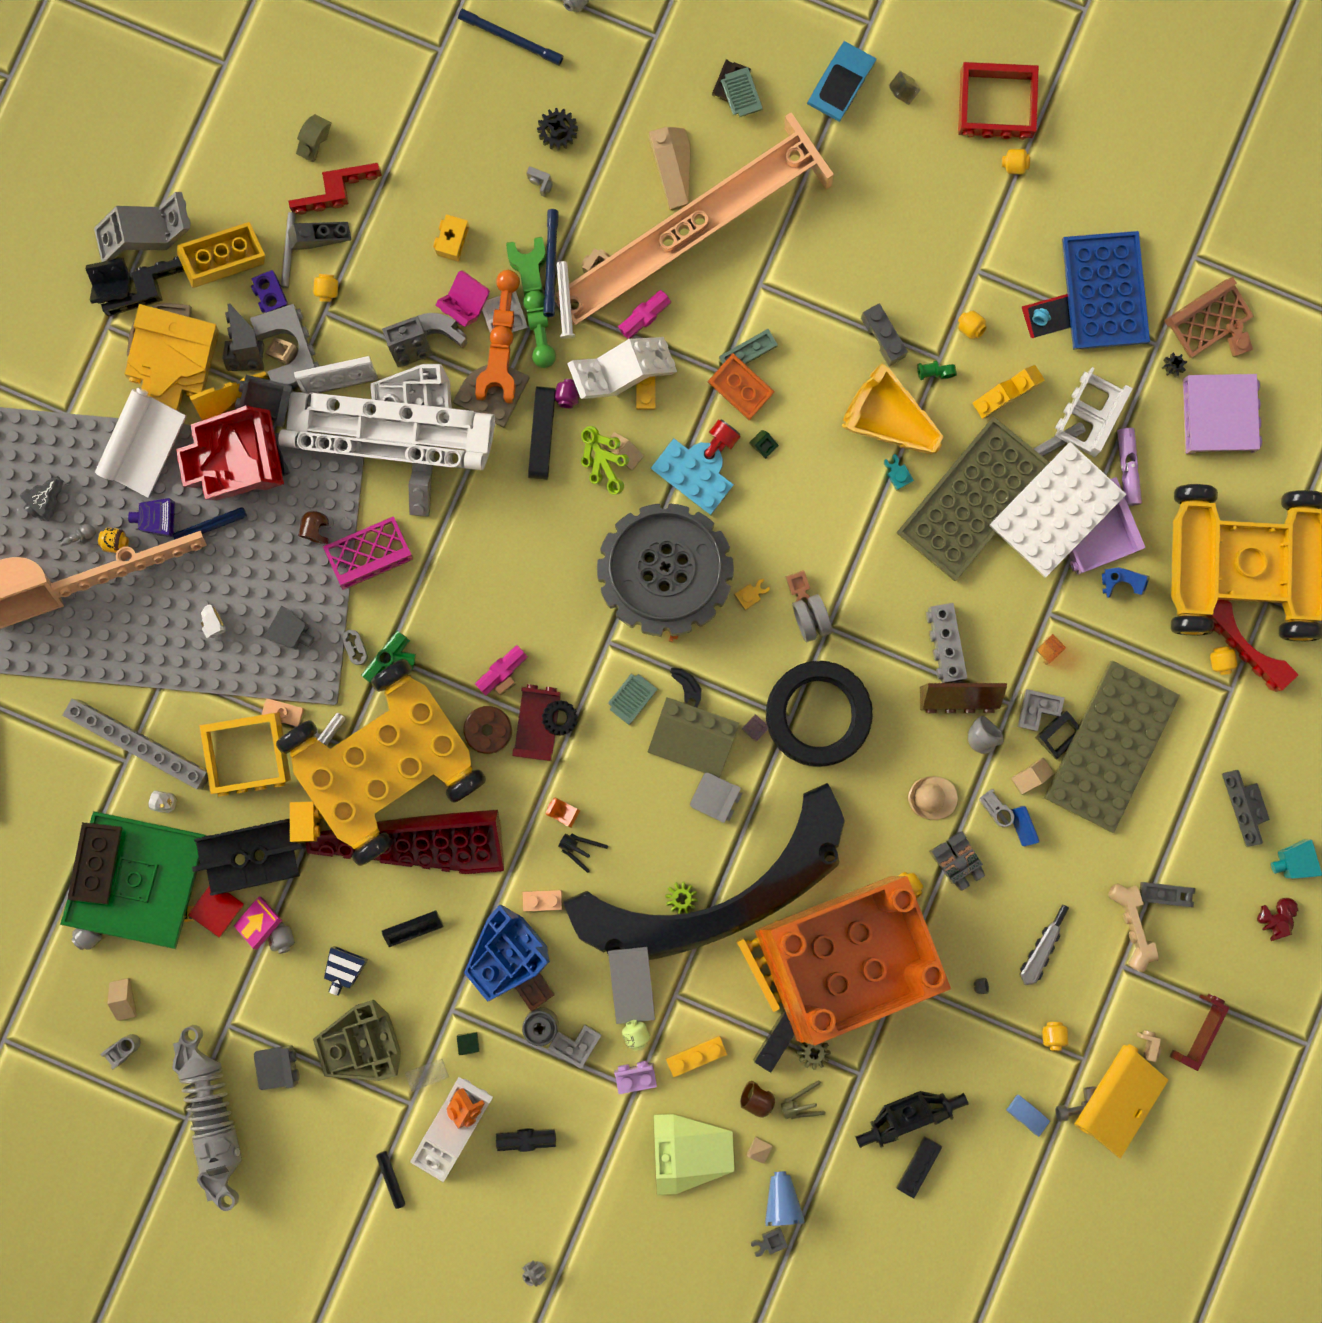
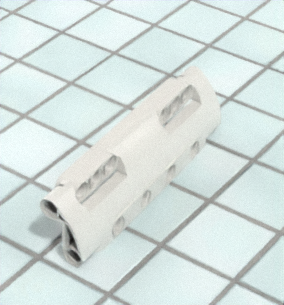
M291 392L287 429L280 431L278 442L281 447L483 471L492 445L495 416L494 414L320 393ZM337 400L340 403L338 410L335 409V402ZM373 404L376 407L374 414L371 413V406ZM408 409H411L413 412L410 419L407 417ZM445 413L449 414V421L447 423L443 420ZM308 436L311 438L309 446L306 443ZM326 439L329 440L328 448L324 445ZM344 441H346L348 444L346 450H344L342 447ZM417 449L421 451L420 459H417L415 456ZM436 451L440 454V458L438 461L434 459V453ZM455 453L459 458L456 464L452 460V456Z

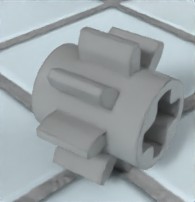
M532 1260L522 1268L525 1271L522 1274V1278L527 1285H534L536 1287L546 1280L543 1276L546 1273V1268L541 1262H534Z

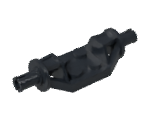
M919 1091L884 1105L876 1119L870 1122L871 1130L855 1136L859 1148L873 1142L879 1143L880 1148H883V1144L899 1140L898 1137L933 1122L937 1125L948 1118L953 1120V1110L969 1105L964 1093L948 1099L943 1093L937 1095ZM929 1103L943 1104L944 1108L932 1109ZM888 1121L890 1127L880 1133L879 1128Z

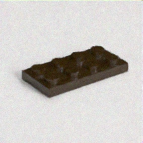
M82 822L68 900L109 905L122 827Z

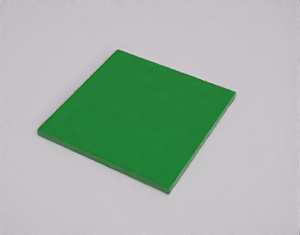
M93 811L90 823L120 826L123 828L109 905L70 901L67 899L60 925L176 949L197 872H193L192 867L199 866L200 864L194 839L207 835Z

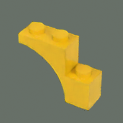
M1036 365L1030 366L1011 379L998 384L972 404L981 418H986L1005 404L1031 391L1044 382L1045 379Z

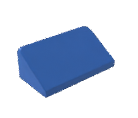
M1026 806L1012 809L1011 811L1014 814L1013 824L1021 845L1028 846L1039 843V838Z

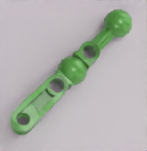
M536 237L534 239V249L528 254L518 252L515 242H507L509 263L521 275L524 292L523 305L527 310L530 330H534L537 347L532 353V359L538 367L548 368L554 364L556 353L548 345L545 328L549 327L547 317L543 315L545 295L543 294L540 269L546 262L543 238Z

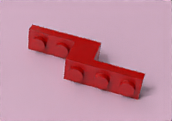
M378 163L322 172L326 194L288 200L289 208L297 215H303L307 211L312 210L320 212L329 207L342 208L344 205L349 204L345 182L357 183L362 179L375 180L382 176L381 168Z

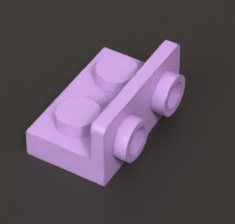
M648 1061L638 1062L637 1066L629 1067V1064L621 1065L614 1071L619 1094L657 1087L653 1063H648Z

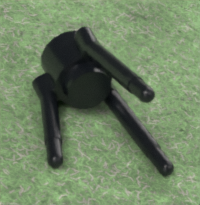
M565 833L558 847L583 870L589 873L590 870L572 854L576 851L590 858L588 853L577 847L578 842L576 840L608 849V845L578 837L573 833L571 835Z

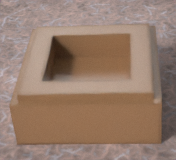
M509 677L496 687V691L502 695L516 683Z

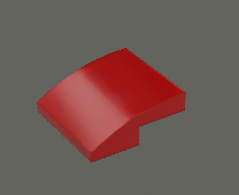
M209 886L188 916L220 938L244 904L228 892L210 895Z

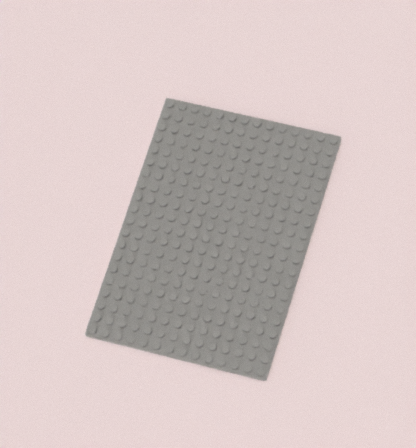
M0 407V560L11 557L30 559L42 568L52 583L116 561L115 553L105 552L98 545L99 533L107 527L124 530L126 537L129 538L128 547H131L135 553L174 540L173 537L142 532L138 529V523H129V512H139V503L166 498L175 501L174 533L243 507L247 513L246 518L202 534L207 546L202 547L200 550L187 552L180 557L165 560L161 564H154L146 567L144 570L128 573L124 577L111 579L107 583L94 585L84 591H77L68 597H61L64 607L0 629L1 674L330 705L338 703L344 650L342 638L346 631L350 587L342 590L323 548L327 544L312 542L299 537L298 534L302 516L309 511L321 512L328 517L329 526H320L318 531L321 536L329 539L328 544L356 533L364 457L281 447L278 442L279 433H274L277 444L290 471V474L283 476L284 485L268 490L255 489L217 501L207 500L203 494V486L197 488L183 487L176 449L194 444L191 425L183 424L150 498H147L115 480L105 479L95 473L119 418ZM309 436L306 440L308 446L311 444V438ZM328 439L324 442L326 448L329 447ZM344 441L342 444L344 450H346L348 447L346 441ZM60 477L64 482L61 492L56 496L57 504L53 508L54 514L50 520L47 521L40 515L36 518L30 515L23 508L26 503L19 495L26 489L31 490L36 485H43L51 478ZM90 524L94 527L95 535L91 539H84L82 542L78 540L70 545L60 546V542L64 538L74 533L76 534L75 530H80L82 525ZM355 539L349 541L348 548L354 550ZM334 547L329 552L331 556L339 558L342 549ZM345 550L342 560L352 563L354 553ZM340 562L338 567L339 574L347 573L350 566ZM207 605L215 607L226 628L224 633L211 639L206 638L201 625V612ZM281 606L289 609L309 625L306 633L314 637L310 647L300 643L298 648L294 649L264 638Z

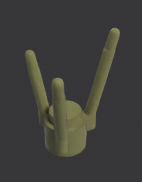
M819 1080L795 1095L785 1098L786 1103L781 1104L785 1119L791 1118L792 1120L800 1117L825 1115V1111L800 1113V1111L816 1107V1103L798 1107L797 1101L793 1102V1100L821 1083Z

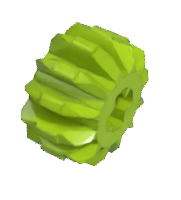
M676 882L674 883L676 890L671 887L668 888L673 894L665 895L666 898H672V900L666 902V905L674 904L671 908L672 912L677 907L678 914L682 913V908H684L685 913H689L688 906L691 909H695L691 901L698 902V899L691 898V896L696 895L697 891L689 892L693 887L691 884L685 889V882H682V888H679ZM679 893L687 895L684 903H681V901L677 902L676 899L679 897Z

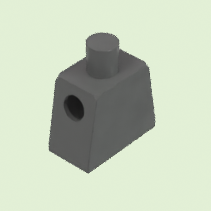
M283 606L280 607L264 636L267 640L297 649L300 643L310 647L314 641V637L306 633L309 625Z

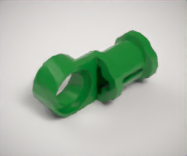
M937 360L930 364H917L920 380L932 376L948 379L957 375L954 364L939 366Z

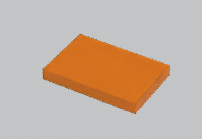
M733 353L707 381L748 420L757 413L774 393L762 379Z

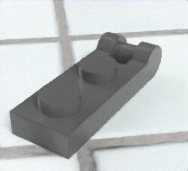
M1141 882L1140 894L1143 902L1194 907L1192 898L1193 894H1195V888ZM1181 892L1185 893L1184 900H1180Z

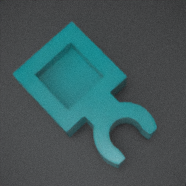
M894 454L892 456L894 463L890 464L885 459L884 465L891 469V472L887 475L897 491L914 480L905 464L899 466V458Z

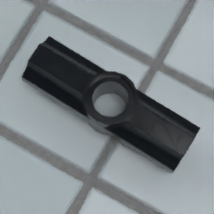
M527 1128L517 1130V1132L496 1133L497 1151L518 1150L520 1152L533 1151L536 1148L556 1147L555 1129L534 1130Z

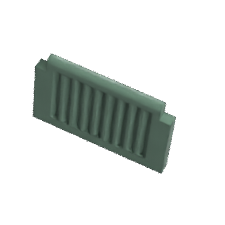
M748 67L725 74V79H722L721 83L733 115L738 114L739 117H743L763 110Z
M631 673L608 702L612 706L610 710L630 725L658 689L639 674L634 676Z

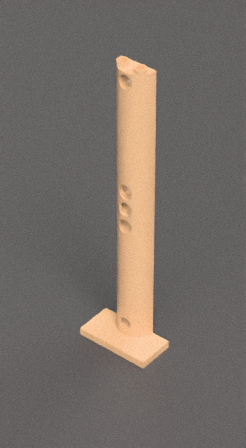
M792 112L785 116L784 129L789 137L569 284L570 303L576 302L579 304L577 309L571 310L572 325H577L809 168L814 171L825 189L831 187L833 184V172ZM792 155H798L800 159L797 161H792L790 157ZM698 218H702L705 220V223L697 225L695 221ZM682 229L689 230V233L685 236L679 234ZM667 239H671L673 241V244L671 246H665L663 244L664 241ZM558 291L557 293H555L557 297V300H555V302L560 309V299Z

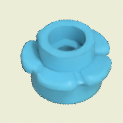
M1040 308L1034 311L1032 319L1037 325L1045 326L1051 320V316L1046 309Z

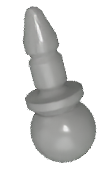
M90 524L82 525L80 530H75L76 534L74 533L64 538L60 542V546L70 545L78 540L82 542L84 539H91L95 535L94 527Z

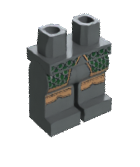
M963 831L958 832L947 839L946 842L929 851L949 881L955 884L960 891L970 886L965 878L969 873H971L975 881L985 876L981 867L983 864L972 849Z

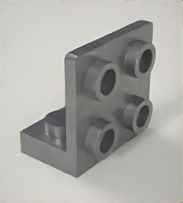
M418 316L382 329L387 346L397 367L406 366L433 355Z

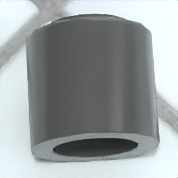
M536 1008L526 1016L523 1022L522 1032L524 1038L534 1046L548 1045L554 1040L558 1032L559 1021L553 1011L547 1008ZM538 1023H541V1026H545L542 1034H539L534 1029Z

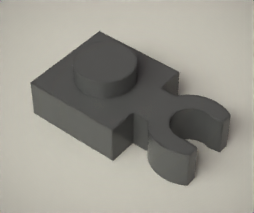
M780 1227L762 1234L764 1240H754L751 1242L752 1247L756 1245L761 1247L759 1251L755 1252L756 1257L763 1255L767 1249L769 1254H773L788 1247Z

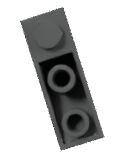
M348 222L294 223L288 230L291 250L312 249L351 241Z
M227 304L228 312H225L227 323H230V327L227 329L229 338L233 341V343H230L231 353L236 355L238 361L261 357L255 331L231 304Z

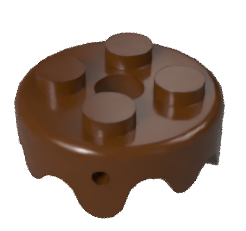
M483 706L473 710L464 723L466 742L473 750L482 754H493L503 750L513 734L512 725L507 714L493 706ZM487 724L493 727L492 734L488 736L482 732L483 726Z

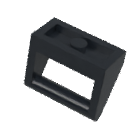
M1062 711L1061 716H1057L1035 738L1057 760L1068 749L1080 726L1068 711ZM1067 721L1075 732L1061 746L1054 750L1047 739Z

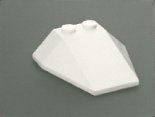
M422 364L371 383V397L373 400L452 408L450 380L441 364ZM374 404L372 405L373 414L376 412ZM408 409L407 417L410 419L413 412L411 409ZM445 413L443 416V420L446 423L449 421L448 413Z

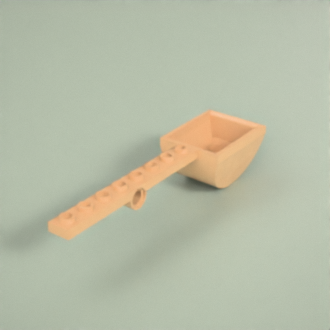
M201 531L138 553H135L131 547H122L116 553V561L53 583L42 568L30 559L21 557L1 559L0 629L64 607L61 597H68L77 591H84L94 585L107 583L111 579L124 577L128 573L144 570L146 567L154 564H161L165 560L180 557L187 552L200 550L202 547L207 546L205 538Z

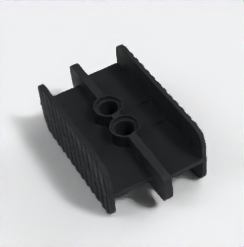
M290 819L278 820L194 839L200 866L192 867L193 872L207 870L210 895H218L299 877L300 874L294 850L307 848L306 843L290 842ZM259 849L265 854L264 859L261 861L255 858V852ZM238 854H242L245 857V862L242 865H238L235 861Z

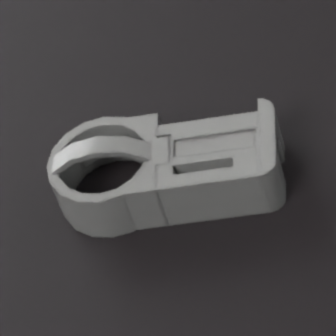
M991 789L981 796L979 801L999 827H1008L1014 821V814L1006 804L1003 806L999 798L993 793L994 789ZM1001 810H1005L1010 813V823L1001 813ZM997 814L1006 825H1003L998 821Z

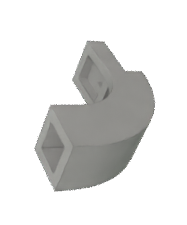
M439 313L418 315L425 336L436 333L443 334L461 348H464L468 343L465 333L458 328L455 330L458 325L454 319Z

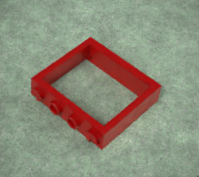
M963 62L960 70L958 135H968V137H974L975 135L982 136L983 138L996 136L1002 139L1017 137L1021 140L1033 138L1037 132L1039 65ZM969 77L1031 80L1029 126L967 123Z

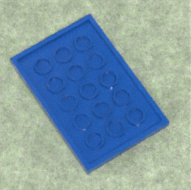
M1139 231L1063 237L1062 244L1073 350L1148 344L1150 336Z

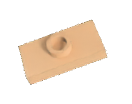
M266 698L261 715L280 712L282 723L298 726L300 725L304 708Z

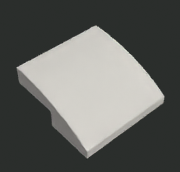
M515 291L512 293L510 310L514 311L512 332L528 327ZM501 296L486 300L482 308L490 333L493 329L494 310H499Z

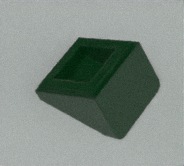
M761 430L749 442L765 459L779 446L771 435L764 430Z
M477 1032L457 1035L459 1055L479 1052Z

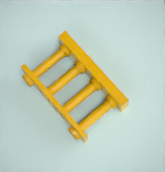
M744 938L737 940L736 942L773 1012L779 1010L778 1004L781 1003L779 993H772L769 988L774 982L772 975L763 976L760 971L763 965L767 963L765 956L754 959L751 953L754 950L753 948L760 945L758 938L751 941H745Z

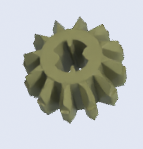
M799 1043V1046L804 1050H798L797 1054L803 1055L799 1061H806V1068L812 1063V1069L816 1070L817 1063L822 1068L824 1065L821 1061H829L824 1056L831 1054L830 1050H824L829 1046L828 1043H820L815 1046L808 1043L806 1045ZM812 1048L815 1050L819 1049L815 1057L813 1055L809 1056Z

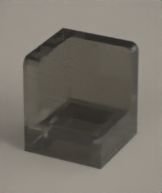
M899 71L889 84V88L894 96L908 105L920 91L915 80L902 71Z

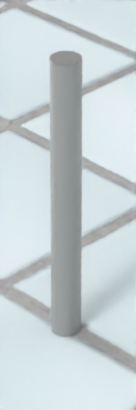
M288 212L281 280V287L289 288L292 250L288 230L295 223L296 214L293 212Z

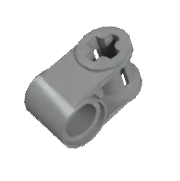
M134 1034L123 1037L102 1052L101 1056L108 1060L111 1064V1069L114 1070L138 1050L141 1044L140 1039ZM126 1040L132 1043L131 1049L126 1046Z

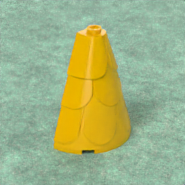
M883 363L880 364L870 374L871 379L863 383L853 398L843 418L846 424L843 423L842 427L852 433L899 445L900 448L930 455L937 453L942 446L940 442L943 439V435L927 413L921 410L890 368L886 367Z

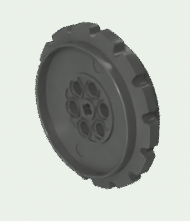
M670 503L667 509H662L660 504L641 507L638 516L629 513L615 524L617 532H609L602 543L600 551L605 557L598 559L597 562L598 581L605 583V586L601 587V594L610 609L618 608L616 617L630 628L640 625L642 633L661 637L666 630L670 632L671 636L690 633L692 631V624H697L699 627L704 626L716 616L714 607H723L728 598L731 586L726 581L732 580L734 573L733 558L725 555L729 552L730 546L722 531L714 532L712 530L714 528L713 521L700 512H697L695 515L689 514V507ZM664 548H669L672 552L670 554H663L661 551ZM651 556L654 558V561L648 563L644 559ZM680 558H685L688 562L682 565L677 561ZM665 567L666 569H669V572L662 570V568ZM645 575H651L653 579L651 581H645L643 577ZM683 576L687 580L684 583H679L676 579ZM661 585H667L669 587V590L663 592L659 589V587Z

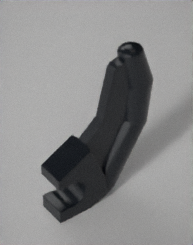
M672 667L670 670L671 676L683 687L684 703L687 704L689 699H694L696 701L694 707L697 708L701 701L702 688L692 674L682 668Z

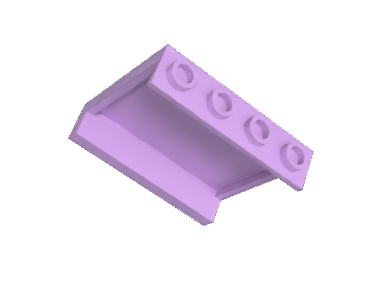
M1257 374L1188 375L1183 379L1186 454L1206 451H1251V453H1255L1260 450L1262 437L1259 436L1261 418L1259 417L1258 410L1260 409L1261 402L1258 398L1260 382L1257 380Z
M1117 477L1110 479L1121 489ZM1125 497L1069 553L1072 560L1070 561L1071 568L1074 572H1077V575L1146 548Z

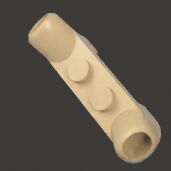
M1117 883L1111 887L1108 896L1113 901L1121 904L1125 910L1123 917L1125 923L1129 924L1130 927L1129 938L1136 948L1128 964L1133 969L1144 972L1150 962L1159 960L1155 942H1146L1136 907L1144 905L1142 897L1136 885L1126 888Z

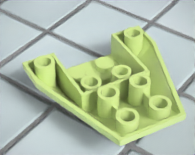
M676 1114L654 1115L657 1195L678 1194L734 1172L733 1131Z

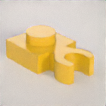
M760 579L754 588L749 584L734 594L744 610H747L761 600L759 594H765L770 590L769 587L764 590L760 588V584L765 581L764 579Z

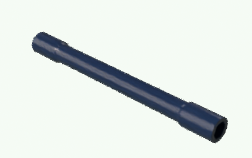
M463 8L460 10L459 20L472 26H477L558 66L562 63L564 57L562 54L549 48H544Z
M549 209L547 211L546 283L543 310L545 317L555 316L556 243L559 211L556 209Z

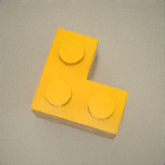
M290 802V842H317V837H320V826H317V823H320V819H323V816L313 802Z

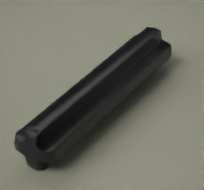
M386 1151L380 1152L376 1155L393 1205L395 1209L405 1206V1201Z

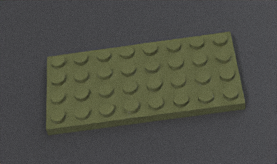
M993 416L896 534L952 580L956 581L996 533L989 525L1050 462Z
M1110 661L1080 722V727L1076 731L1044 798L1114 833L1180 695L1115 661Z

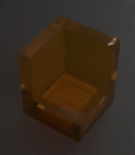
M1052 634L1044 640L1036 651L1045 659L1044 663L1048 665L1066 647Z

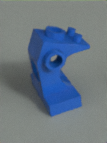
M1120 567L1105 569V573H1102V583L1106 585V589H1103V594L1107 593V598L1111 597L1115 585L1123 581L1131 584L1134 593L1144 595L1150 576ZM1114 573H1117L1119 576L1117 580L1113 578Z

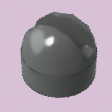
M986 978L977 979L974 982L976 993H989V984Z

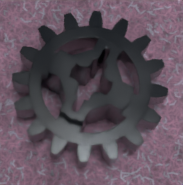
M555 108L553 113L549 109V115L542 114L543 120H538V125L540 126L537 127V132L540 133L539 139H544V146L550 144L551 150L554 146H557L558 151H560V146L567 149V143L573 144L572 138H577L576 131H578V126L575 125L577 123L576 118L571 119V112L566 115L565 109L559 112L558 108ZM565 121L569 124L570 128L565 125ZM545 130L550 133L551 137L547 136Z

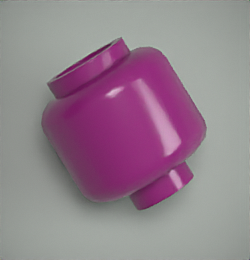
M564 379L563 382L557 384L555 401L560 407L571 409L579 403L580 395L574 380Z

